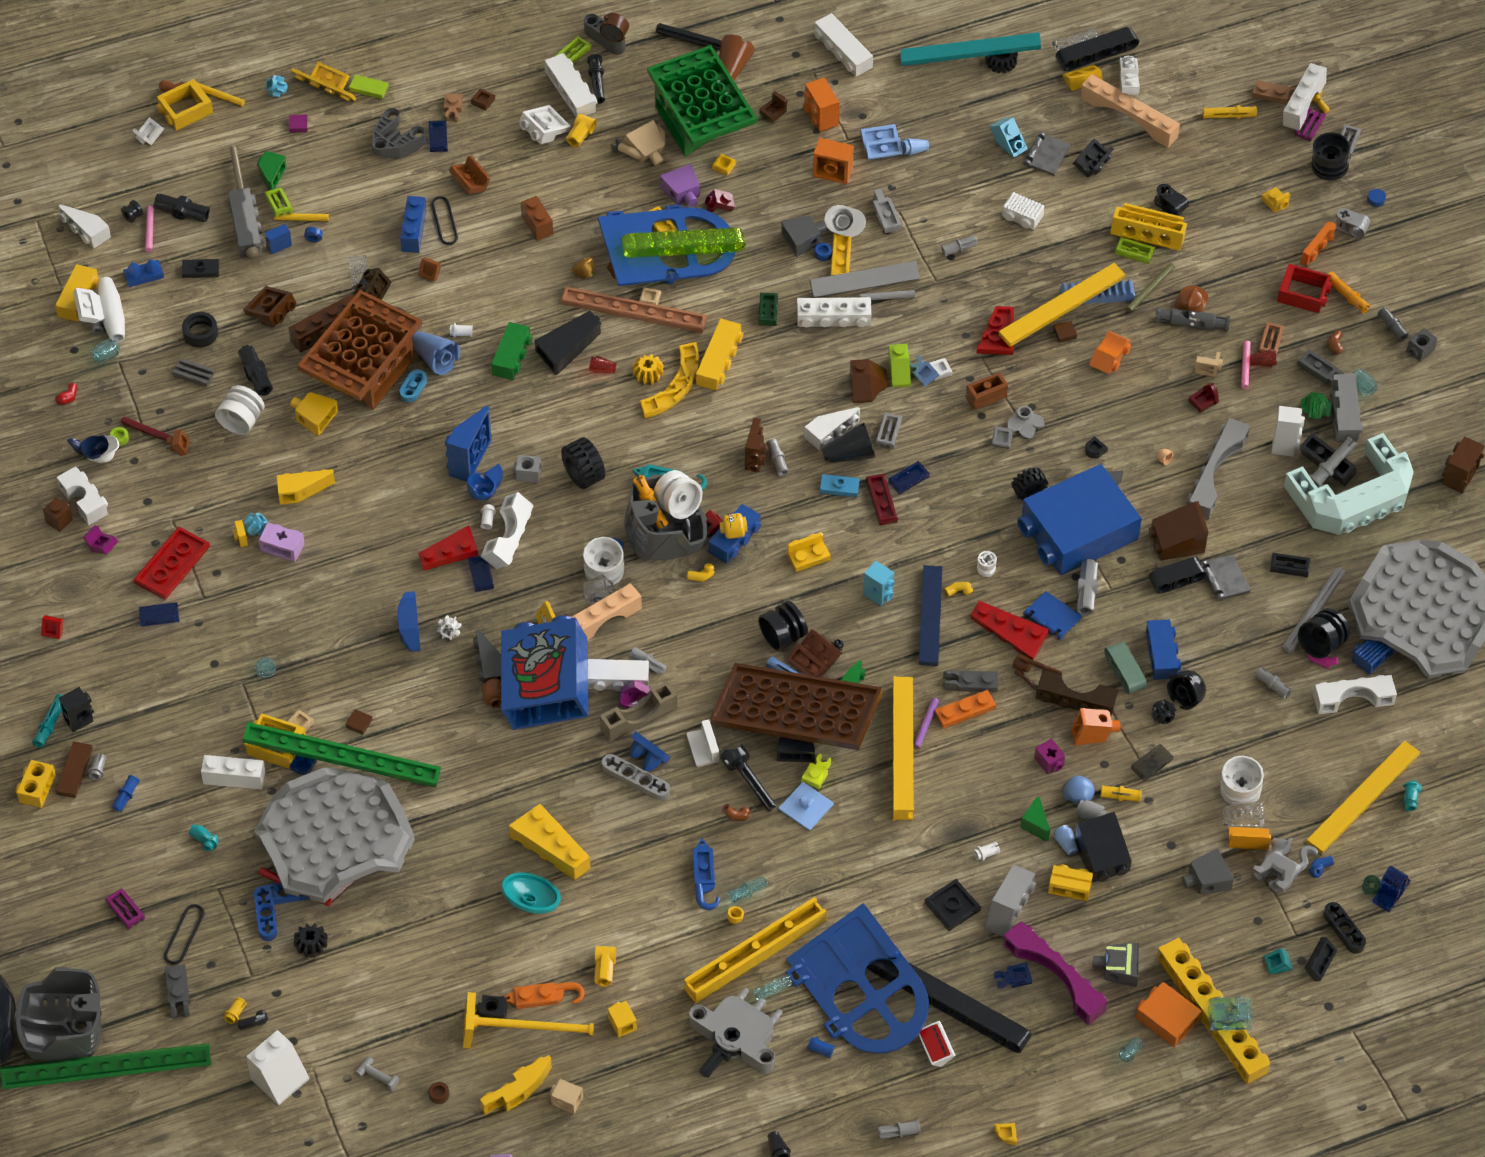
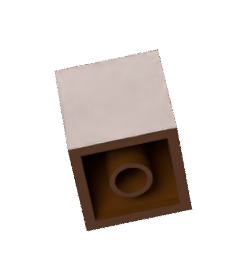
M1199 501L1192 502L1152 519L1149 535L1151 539H1154V551L1159 555L1160 561L1205 553L1209 531Z

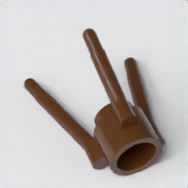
M1021 654L1016 656L1012 667L1016 669L1015 674L1022 677L1036 691L1038 686L1024 674V672L1028 673L1032 665L1062 674V671L1031 660Z

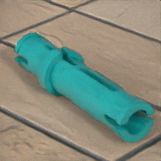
M56 694L43 722L38 726V732L32 741L33 745L38 748L44 747L47 738L54 731L53 727L61 713L59 697L63 696L61 694Z

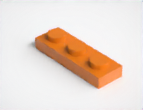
M986 690L937 708L934 714L944 729L995 710L996 704L989 691Z

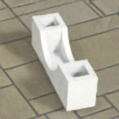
M1312 63L1309 64L1283 111V126L1296 130L1301 129L1306 120L1315 93L1320 94L1326 84V67Z
M518 492L506 496L500 509L505 522L504 536L487 541L481 557L496 569L507 567L511 564L513 554L519 546L518 542L525 531V525L531 516L534 506Z
M1378 675L1371 678L1361 677L1355 680H1340L1338 682L1316 684L1313 697L1319 715L1337 712L1340 703L1349 697L1365 698L1375 707L1394 705L1397 693L1392 675Z

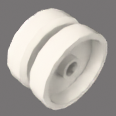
M673 470L667 472L658 480L654 488V497L659 507L677 519L688 518L694 514L702 501L703 492L701 486L681 471Z

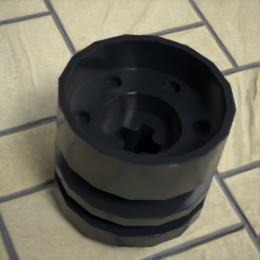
M1327 132L1319 135L1314 140L1311 165L1316 176L1325 180H1337L1347 173L1350 161V142L1342 134Z
M786 600L781 605H777L775 611L769 610L758 617L759 627L764 638L776 651L789 646L791 640L796 642L808 634L807 623L802 613L789 600Z
M1326 608L1319 611L1299 627L1298 641L1308 655L1322 659L1326 658L1348 640L1350 628L1347 620L1341 613L1334 609Z

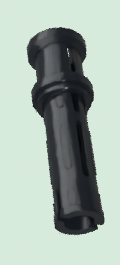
M592 54L587 57V63L589 64L588 74L592 78L593 94L597 99V104L605 102L602 82L604 69L601 66L602 56Z

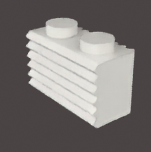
M1012 192L1002 207V216L1006 220L1017 222L1022 227L1033 230L1044 215L1043 204L1041 205L1015 192Z

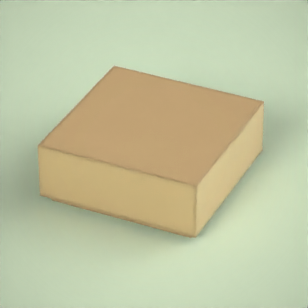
M643 287L639 301L658 305L661 290Z
M298 710L287 722L305 727L306 732L314 724V719Z

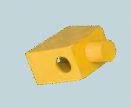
M312 392L308 393L303 400L294 397L290 403V406L295 409L297 422L317 436L323 432L338 412L337 400Z

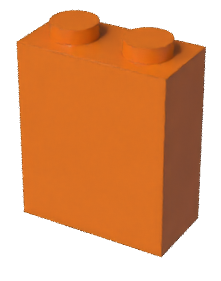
M1164 982L1158 987H1153L1149 997L1146 1000H1141L1136 1007V1019L1174 1048L1200 1021L1202 1010Z

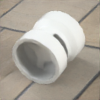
M984 551L979 554L977 572L980 576L991 577L996 572L997 557L993 552Z

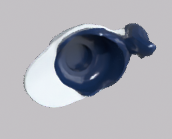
M112 435L89 436L82 442L74 438L67 439L76 453L85 455L88 460L96 463L109 462L113 459L115 451L119 448L117 438Z

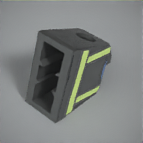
M1139 943L1107 945L1105 956H1093L1092 968L1104 969V979L1106 981L1137 987Z

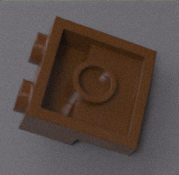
M265 286L248 303L243 311L245 315L259 318L261 324L275 327L278 323L283 322L284 316L288 312L295 309L297 303L291 292Z
M753 418L745 446V470L751 472H759L761 465L764 466L766 462L765 452L767 444L764 443V427H761V419Z

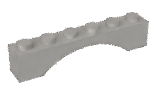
M1229 418L1227 424L1222 425L1220 430L1221 436L1216 438L1213 445L1215 449L1208 454L1207 466L1203 465L1200 472L1201 478L1200 480L1196 479L1193 486L1195 491L1193 494H1189L1186 504L1199 501L1203 516L1208 520L1217 500V492L1213 481L1214 473L1226 458L1243 449L1249 436L1250 425Z

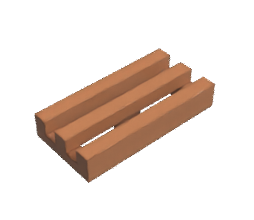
M1266 322L1258 354L1263 352L1266 356L1271 354L1273 355L1272 357L1276 358L1284 326ZM1269 327L1273 329L1267 348H1264ZM1276 329H1279V334L1277 337L1275 348L1273 350L1271 349V346L1273 343Z

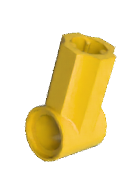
M579 113L574 121V127L566 137V142L574 148L580 147L587 135L594 132L597 120Z
M596 946L594 982L601 987H607L612 985L613 966L616 964V947Z

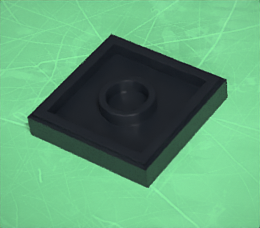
M957 879L924 900L927 907L948 931L981 911V906Z

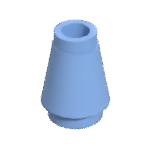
M907 138L901 143L904 155L911 156L929 150L928 140Z
M1063 825L1053 832L1055 835L1054 839L1068 856L1074 855L1079 851L1072 829L1068 825Z

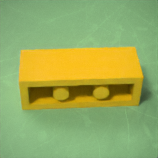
M76 264L55 305L58 317L76 322L79 321L73 292L76 288L93 291L95 288H98L100 278L98 277L97 269Z

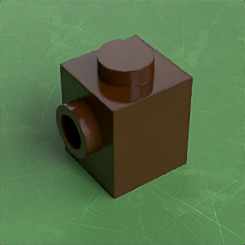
M58 498L53 499L43 509L46 523L59 532L73 520L70 505Z

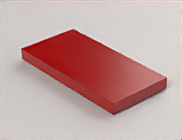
M178 526L133 579L134 584L166 600L210 548V543Z

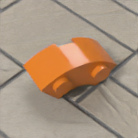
M1107 331L1102 343L1095 349L1089 366L1107 374L1113 371L1116 372L1125 354L1128 355L1131 350V340L1112 331Z

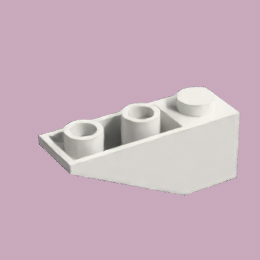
M59 205L61 221L67 223L75 234L78 233L85 244H89L94 249L111 238L109 226L98 215Z
M857 407L818 416L805 426L804 438L821 451L825 447L824 445L844 434L847 429L859 422L860 408Z

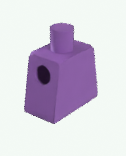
M691 164L660 175L661 189L675 204L679 205L687 202L692 207L698 203L697 197L700 196V186Z

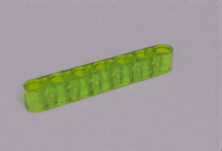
M740 228L629 233L621 238L624 255L628 258L740 252L746 247L743 231Z

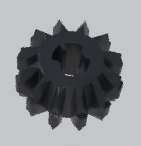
M306 923L305 928L299 926L298 932L294 933V947L297 948L299 954L304 953L306 958L309 954H312L315 958L317 952L322 954L323 948H327L328 935L324 932L322 926L317 928L316 923L312 926Z

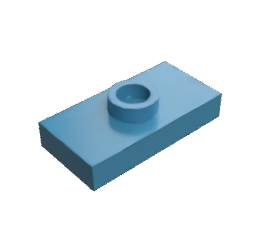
M822 474L820 493L857 497L860 478Z

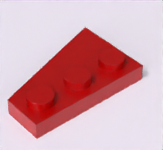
M995 306L976 353L1013 355L1014 345L1009 347L999 336V331L1014 323V307Z
M468 525L419 552L418 555L423 571L474 557L479 555Z

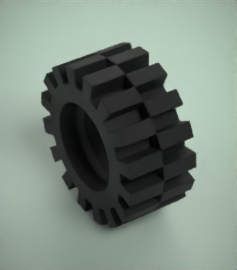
M1018 52L998 54L1008 57L1005 59L997 58V55L986 56V65H988L989 69L992 68L993 72L997 70V73H1000V71L1006 73L1007 70L1010 72L1017 65Z
M1037 467L1033 469L1028 468V471L1023 470V473L1017 474V477H1014V481L1011 482L1013 490L1021 500L1048 487V481L1044 473Z

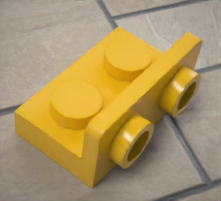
M822 532L811 534L806 538L794 540L787 544V557L795 572L831 560V555L823 542Z

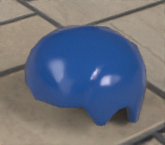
M477 472L468 477L467 491L476 500H488L495 494L496 484L490 476L482 477Z

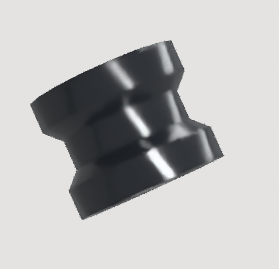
M131 200L128 206L121 208L122 215L130 223L135 221L137 216L140 217L144 214L141 206L135 200Z

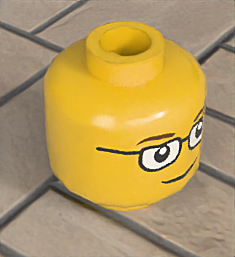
M740 513L725 515L723 522H720L721 534L725 533L727 539L743 537L745 532H748L746 517H743Z

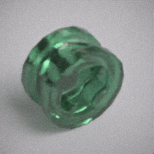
M1375 875L1366 876L1362 884L1363 892L1371 896L1379 893L1381 880ZM1374 883V888H1370L1369 884Z

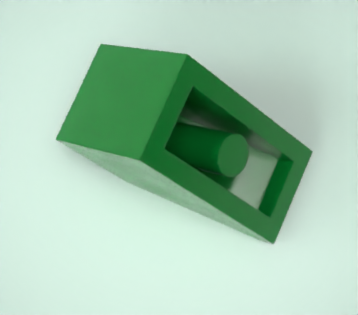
M265 150L263 156L258 159L257 167H259L260 176L268 191L274 190L277 187L287 166L285 156Z

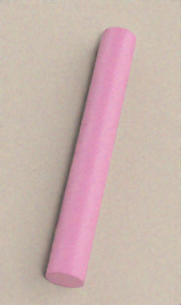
M151 205L147 206L146 252H152L154 207Z
M1250 341L1243 342L1241 388L1243 389L1249 387Z

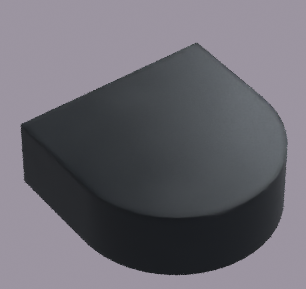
M1095 436L1085 446V453L1090 458H1099L1108 451V447Z

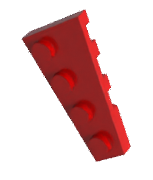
M980 600L971 613L970 619L987 631L998 635L1000 640L1008 642L1014 647V650L1019 653L1022 652L1031 660L1035 659L1049 634V629Z

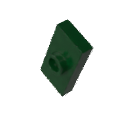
M760 292L758 325L777 326L778 293Z

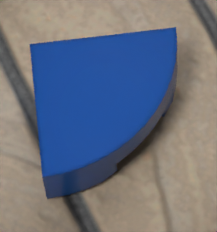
M499 463L484 473V477L490 476L495 482L496 489L501 485L503 479V470Z

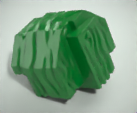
M1310 392L1301 399L1300 408L1302 413H1308V417L1320 419L1321 416L1330 417L1332 404L1325 394Z

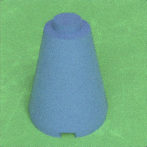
M422 331L416 332L412 337L413 349L434 373L445 375L455 367L453 363L455 360L458 361L460 357V347L456 342Z

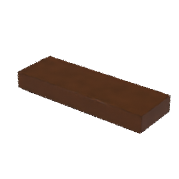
M73 741L56 789L57 795L76 798L93 750L91 744Z

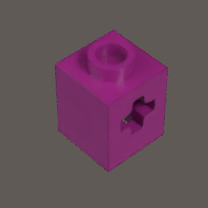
M1051 738L1035 747L1034 758L1044 771L1050 774L1053 771L1057 772L1062 769L1065 754Z

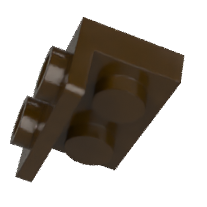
M380 268L367 269L362 274V278L355 287L352 296L354 297L359 290H362L382 300L392 282Z

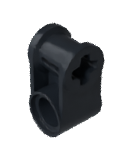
M1160 184L1157 187V195L1154 198V202L1168 214L1178 216L1188 208L1189 202L1187 198L1174 190L1170 185Z

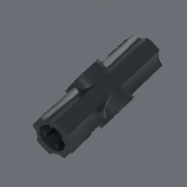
M159 193L156 195L153 204L154 209L169 212L179 220H184L187 217L207 222L209 218L210 207L193 203L186 196L175 198Z
M242 346L238 351V355L244 365L247 379L252 382L258 395H269L273 390V386L267 376L263 361L259 360L253 346Z

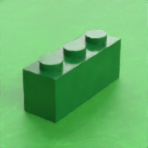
M508 322L491 364L493 376L514 380L515 375L519 374L521 360H524L527 354V345L530 346L533 336L530 335V327Z

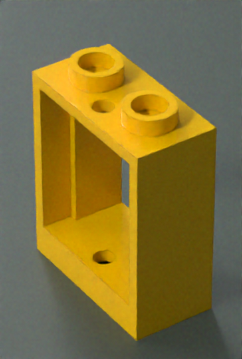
M195 79L157 96L158 104L156 107L159 113L164 114L168 125H172L176 131L213 113L212 101ZM190 95L197 102V105L178 114H175L169 106Z
M262 713L259 719L254 721L255 724L306 735L305 727ZM244 743L248 756L291 769L297 757L294 754L285 752L281 754Z

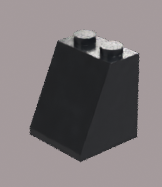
M1115 812L1077 823L1075 841L1079 850L1078 853L1086 869L1093 873V883L1106 881L1116 875L1122 876L1130 871L1132 861Z

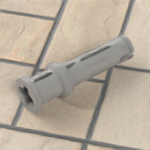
M1348 437L1326 462L1319 464V468L1314 474L1309 475L1317 487L1323 486L1322 483L1329 476L1333 475V470L1357 446L1355 441L1350 444L1353 439Z

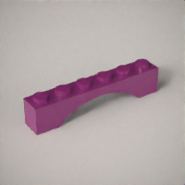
M1020 921L1004 934L1003 946L1016 958L1039 963L1061 979L1070 993L1074 1012L1087 1025H1090L1106 1011L1108 1002L1106 997L1101 992H1097L1087 979H1083L1075 967L1068 965L1060 953L1054 952L1046 940L1040 939L1031 926L1025 925Z

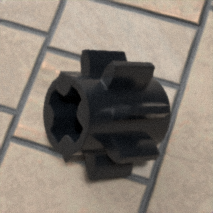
M1160 700L1153 705L1151 715L1154 721L1168 724L1174 720V712L1177 710L1173 703Z

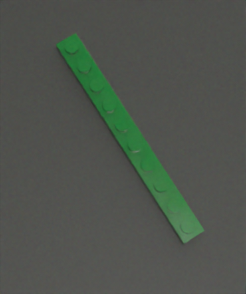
M247 722L243 736V743L435 788L441 771L439 766Z
M209 1043L5 1066L0 1068L2 1089L208 1066L211 1065Z

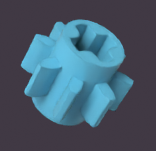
M273 75L272 78H268L265 84L266 90L269 91L268 95L280 98V95L286 93L288 86L284 82V77Z
M250 513L245 518L244 523L246 525L244 529L252 536L256 534L261 536L266 527L267 520L260 513L255 515Z

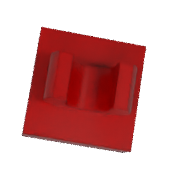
M709 510L704 514L708 518L706 520L707 528L711 525V529L707 532L714 535L717 529H720V522H723V520L717 513Z
M44 615L42 618L41 636L60 639L62 637L63 619Z

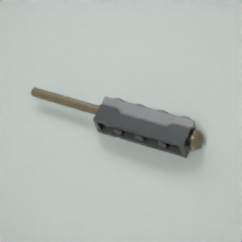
M231 146L230 154L237 190L228 191L240 257L254 259L262 254L261 247L264 246L263 236H259V233H262L261 224L256 222V219H259L257 208L253 207V205H256L255 195H251L250 188H244L237 147Z

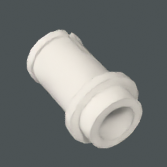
M456 323L450 325V336H454V338L456 336L472 337L473 325H456Z
M486 504L481 508L482 521L480 527L484 530H490L493 526V515L496 514V510L493 505Z
M993 842L982 847L977 846L973 850L975 859L977 861H984L987 857L999 854V846L995 847L998 843Z

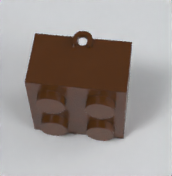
M1465 436L1461 442H1457L1453 449L1454 454L1449 455L1445 462L1447 466L1442 473V476H1444L1443 485L1463 494L1477 472L1481 459L1484 458L1483 451L1485 445Z

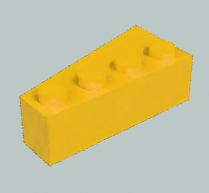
M541 804L509 825V838L514 841L517 840L529 851L531 849L544 861L547 860L554 864L555 868L573 880H576L590 870V857Z

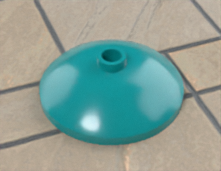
M518 872L505 877L501 886L506 900L515 908L527 913H549L554 911L561 901L560 892L553 883L532 873Z

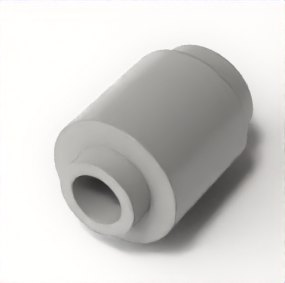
M1081 800L1077 807L1076 815H1079L1083 820H1089L1105 815L1107 811H1104L1105 806L1089 800Z

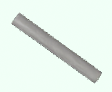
M915 290L860 294V298L871 297V300L915 297Z

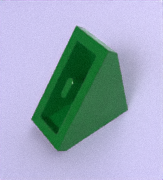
M1036 797L1022 817L1021 828L1044 841H1048L1050 828L1041 799Z

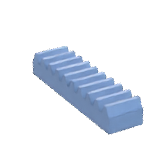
M1128 279L1127 282L1121 280L1083 304L1133 301L1135 299L1133 282L1131 279ZM1063 282L1060 285V295L1076 285L1073 282H1070L1069 285Z

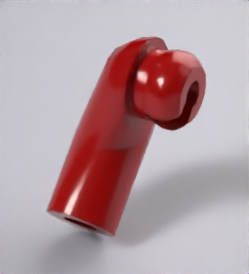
M69 383L67 391L57 395L55 402L58 405L73 402L76 397L77 384Z

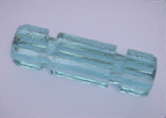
M784 975L780 977V980L776 979L763 985L764 988L759 987L755 989L754 995L758 1001L761 998L764 999L766 995L771 996L783 990V987L791 986L792 979L789 975Z

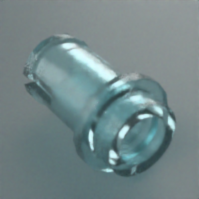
M1134 1037L1126 1047L1120 1049L1119 1057L1121 1060L1128 1062L1134 1059V1055L1144 1047V1043L1141 1042L1140 1038Z

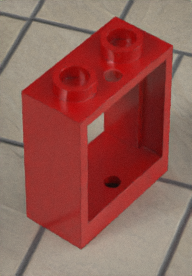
M1288 264L1279 289L1277 302L1320 313L1321 307H1325L1328 297L1325 295L1326 293L1330 294L1332 283H1330L1331 275ZM1292 280L1322 288L1319 299L1289 291Z

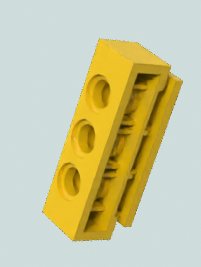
M1124 203L1123 208H1116L1110 234L1181 251L1185 240L1187 223L1183 222L1184 217Z

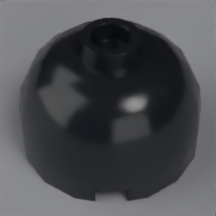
M1182 670L1170 676V681L1167 682V691L1173 702L1177 700L1182 705L1179 706L1181 709L1190 710L1199 705L1204 699L1206 685L1203 678L1195 671Z

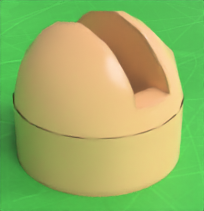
M1161 449L1157 453V459L1164 465L1169 464L1173 458V452L1168 449Z

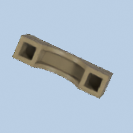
M668 681L650 689L648 695L634 707L624 710L615 707L601 714L600 729L611 742L677 708V694Z

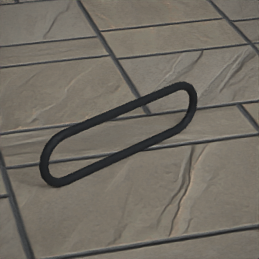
M443 196L435 197L432 200V209L440 240L446 245H452L457 242L458 234L449 200ZM437 199H444L447 202L455 233V240L452 242L443 240L434 202Z
M193 904L185 909L164 954L165 960L168 963L178 964L184 959L204 917L205 912L202 906ZM193 907L199 908L201 916L181 958L177 961L169 960L167 954L188 910Z

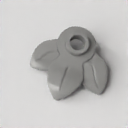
M1021 406L1016 410L1015 416L1009 419L1007 427L1013 429V432L1019 431L1023 438L1031 439L1035 434V429L1043 428L1045 424L1043 418L1040 415L1034 414L1030 407Z

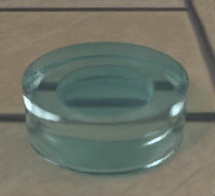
M265 657L258 660L256 670L261 677H270L276 672V665L273 659Z

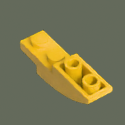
M549 1055L544 1058L540 1057L532 1064L518 1068L513 1073L512 1083L508 1082L500 1089L486 1093L480 1099L483 1113L486 1115L501 1106H504L508 1112L524 1102L539 1088L552 1068L551 1057Z

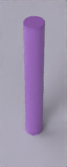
M932 698L913 743L915 749H920L939 703L937 698Z

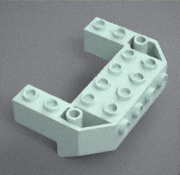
M1384 433L1367 439L1364 451L1380 474V477L1335 495L1328 484L1318 488L1306 470L1300 467L1286 473L1284 488L1312 528L1336 535H1341L1345 532L1349 533L1359 526H1366L1371 521L1382 519L1386 515L1399 512L1404 508L1414 473L1407 453L1398 454Z

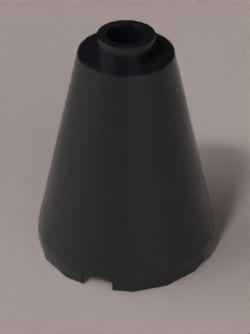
M864 422L824 445L825 449L822 450L825 461L829 460L830 463L876 458Z

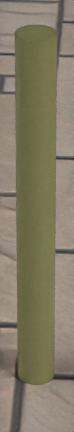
M1169 263L1126 307V310L1131 313L1175 269V266Z

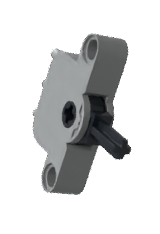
M743 988L737 996L726 997L714 1012L702 1005L693 1006L689 1011L690 1027L715 1043L712 1046V1055L700 1068L699 1073L703 1077L709 1078L723 1059L728 1062L729 1059L737 1058L760 1073H771L775 1067V1054L767 1046L773 1038V1026L782 1015V1010L777 1009L770 1017L761 1012L760 1010L766 1003L765 999L761 998L754 1006L744 1001L749 993L747 988ZM701 1016L702 1019H695V1017ZM767 1059L769 1062L764 1063L762 1060Z

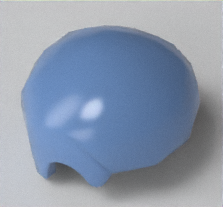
M1077 775L1071 777L1065 783L1062 793L1066 801L1070 800L1074 805H1078L1081 800L1091 801L1095 789L1089 779Z

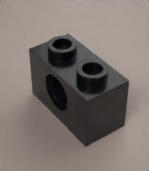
M78 687L59 697L63 719L72 732L94 722L92 716L94 710L90 704L92 700L87 692L83 693L81 688Z

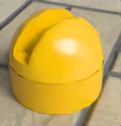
M736 906L729 908L727 913V919L731 924L740 923L744 916V911Z

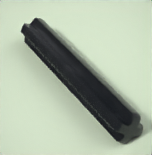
M661 23L656 26V33L705 47L712 45L714 49L720 50L721 40Z

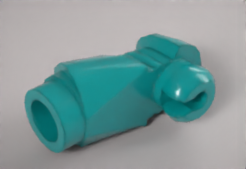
M1411 780L1403 785L1405 794L1402 803L1406 811L1417 809L1418 794L1422 791V785L1416 780Z
M193 824L189 830V835L201 842L206 851L216 849L219 842L217 834H211L202 825Z

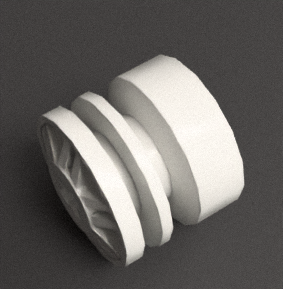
M240 385L232 386L224 401L216 410L215 417L228 431L237 435H247L255 424V420L259 418L264 410L265 404L262 398L253 390Z
M609 537L595 538L586 545L583 561L587 580L591 584L603 588L617 584L624 574L622 546L616 540Z
M1235 756L1225 763L1220 783L1221 796L1225 802L1238 808L1249 807L1257 802L1261 795L1264 778L1263 768L1259 762L1252 757Z

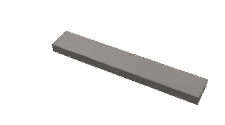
M917 261L810 279V286L813 298L919 280L920 276Z

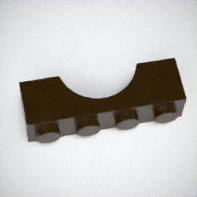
M1043 669L1035 699L1078 711L1080 708L1108 710L1110 716H1112L1119 689L1099 684L1093 691L1086 693L1075 692L1065 685L1062 674Z

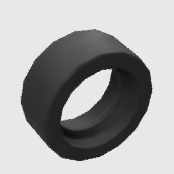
M195 312L188 315L182 323L185 341L189 345L198 348L211 345L218 336L215 318L206 312ZM197 324H205L211 327V330L203 335H194L189 332Z

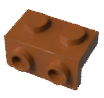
M468 156L465 164L452 165L449 169L451 175L468 194L485 192L490 176L473 156Z

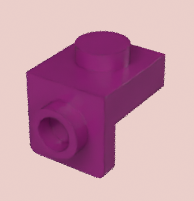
M96 525L83 537L91 551L105 555L118 543L115 536L102 533Z
M636 680L621 687L619 705L627 709L637 705L638 700L648 695L650 687Z

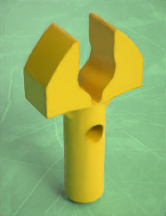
M1323 91L1320 94L1315 93L1311 101H1314L1323 113H1328L1329 107L1320 98Z

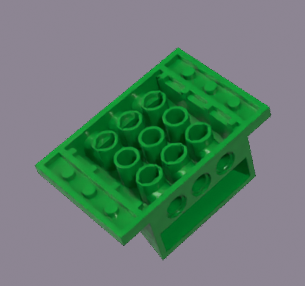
M712 45L647 68V73L655 84V109L685 157L715 138L758 122V118Z

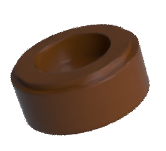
M443 1082L433 1083L428 1091L430 1100L435 1104L445 1103L450 1096L449 1088Z

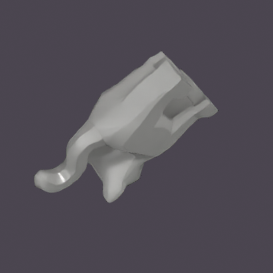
M1291 837L1288 840L1273 838L1270 842L1272 848L1265 855L1262 864L1253 867V877L1260 882L1270 873L1274 874L1277 878L1269 882L1268 888L1274 892L1280 890L1281 893H1284L1291 886L1293 880L1297 878L1298 874L1306 869L1309 864L1307 853L1318 854L1315 847L1310 845L1302 847L1299 851L1300 863L1298 864L1284 856L1291 851L1290 845L1293 838Z

